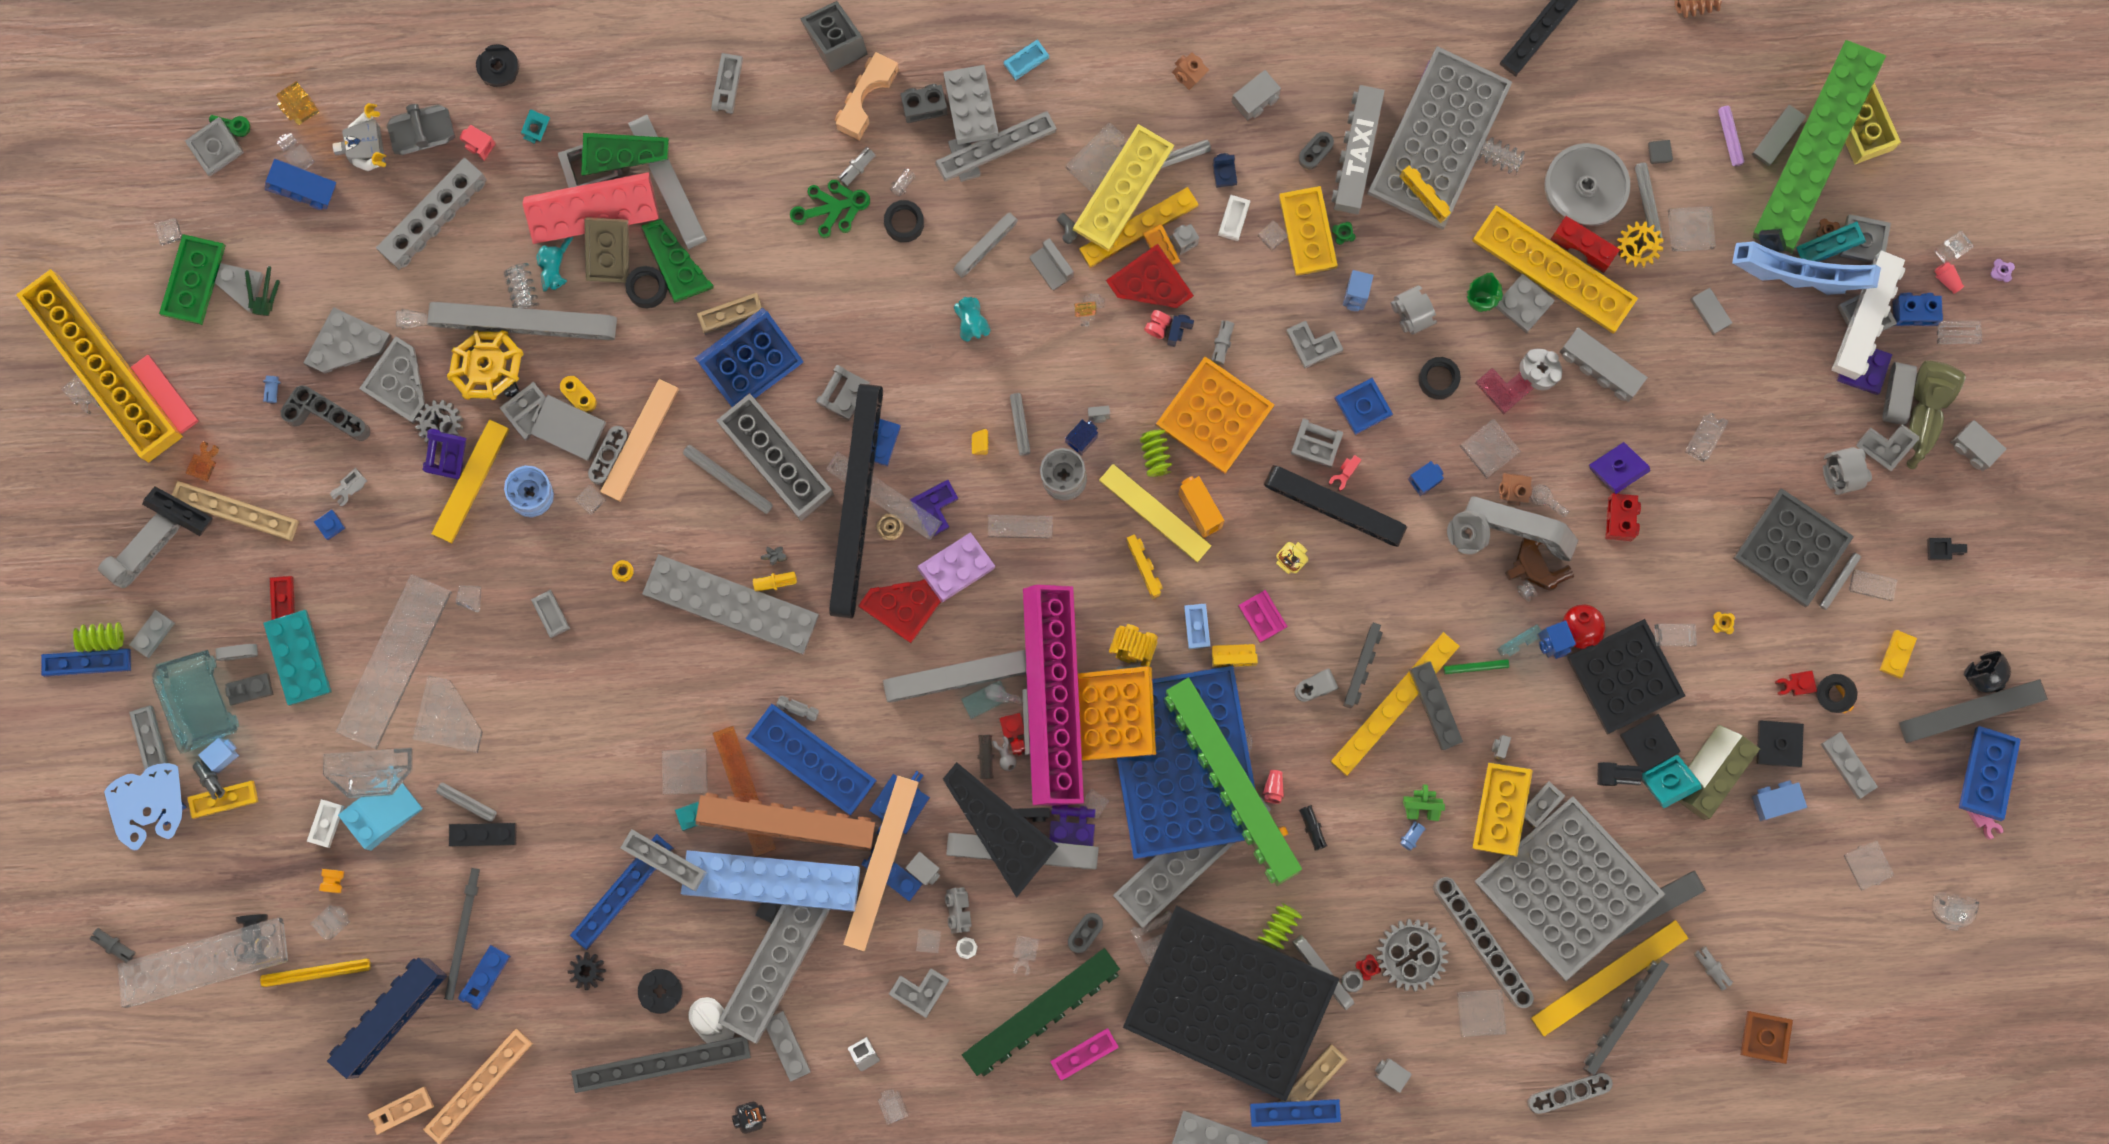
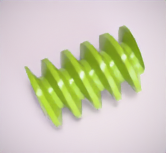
M1165 430L1148 431L1143 433L1140 438V443L1144 444L1141 449L1143 452H1147L1143 455V459L1148 460L1145 463V467L1149 468L1147 471V476L1149 477L1162 476L1172 472L1167 471V468L1171 467L1172 463L1165 462L1171 456L1164 454L1169 447L1162 446V443L1166 442L1167 438H1160V435L1164 434Z
M120 622L116 623L115 629L112 623H108L106 629L100 623L98 630H96L94 624H90L89 630L83 624L80 631L77 628L73 631V643L78 652L85 650L88 652L93 650L100 651L102 649L107 651L111 648L118 650L123 646L124 632Z
M1281 903L1284 907L1276 906L1275 908L1279 915H1271L1275 922L1268 921L1266 923L1270 930H1262L1266 937L1259 936L1257 938L1258 941L1273 949L1285 948L1281 940L1288 942L1289 939L1285 934L1294 933L1290 925L1298 926L1294 918L1302 919L1300 913L1284 903Z

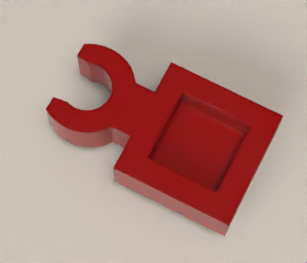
M1813 670L1790 674V681L1785 678L1775 681V684L1782 683L1785 686L1784 691L1777 692L1780 696L1788 694L1791 690L1793 696L1817 692Z

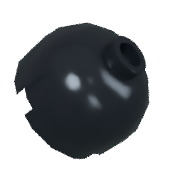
M1992 651L1980 656L1981 661L1978 664L1974 665V662H1972L1965 669L1964 676L1974 689L1987 693L2003 690L2011 675V667L2006 657L2000 651Z

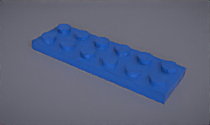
M773 704L769 706L746 737L748 741L850 816L877 782L876 779Z

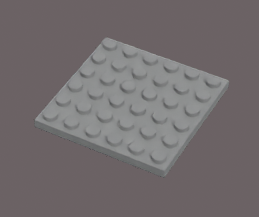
M1571 797L1520 841L1517 857L1504 855L1475 880V884L1565 982L1665 896V893L1574 797Z

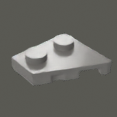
M221 263L215 284L248 312L252 313V309L248 308L249 299L245 271L248 269ZM248 270L253 299L255 301L264 275L261 272Z
M534 382L500 407L501 411L525 441L529 439L532 428L546 399Z

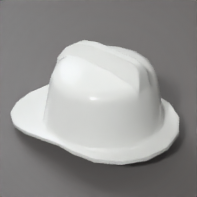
M709 997L700 998L692 1004L689 1010L690 1024L706 1043L733 1038L735 1032L718 1023L724 1008L715 999Z

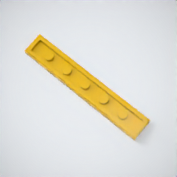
M489 419L431 533L432 535L451 544L453 543L510 430L509 428Z

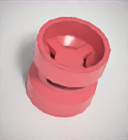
M1154 310L1151 315L1152 319L1146 324L1144 330L1155 338L1163 339L1166 334L1165 329L1170 326L1172 318L1161 311Z

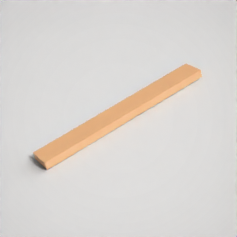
M897 776L843 945L862 951L866 950L919 784L917 781Z

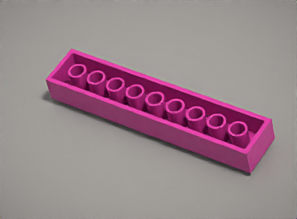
M1036 584L1023 588L1033 806H1070L1084 803L1073 586Z

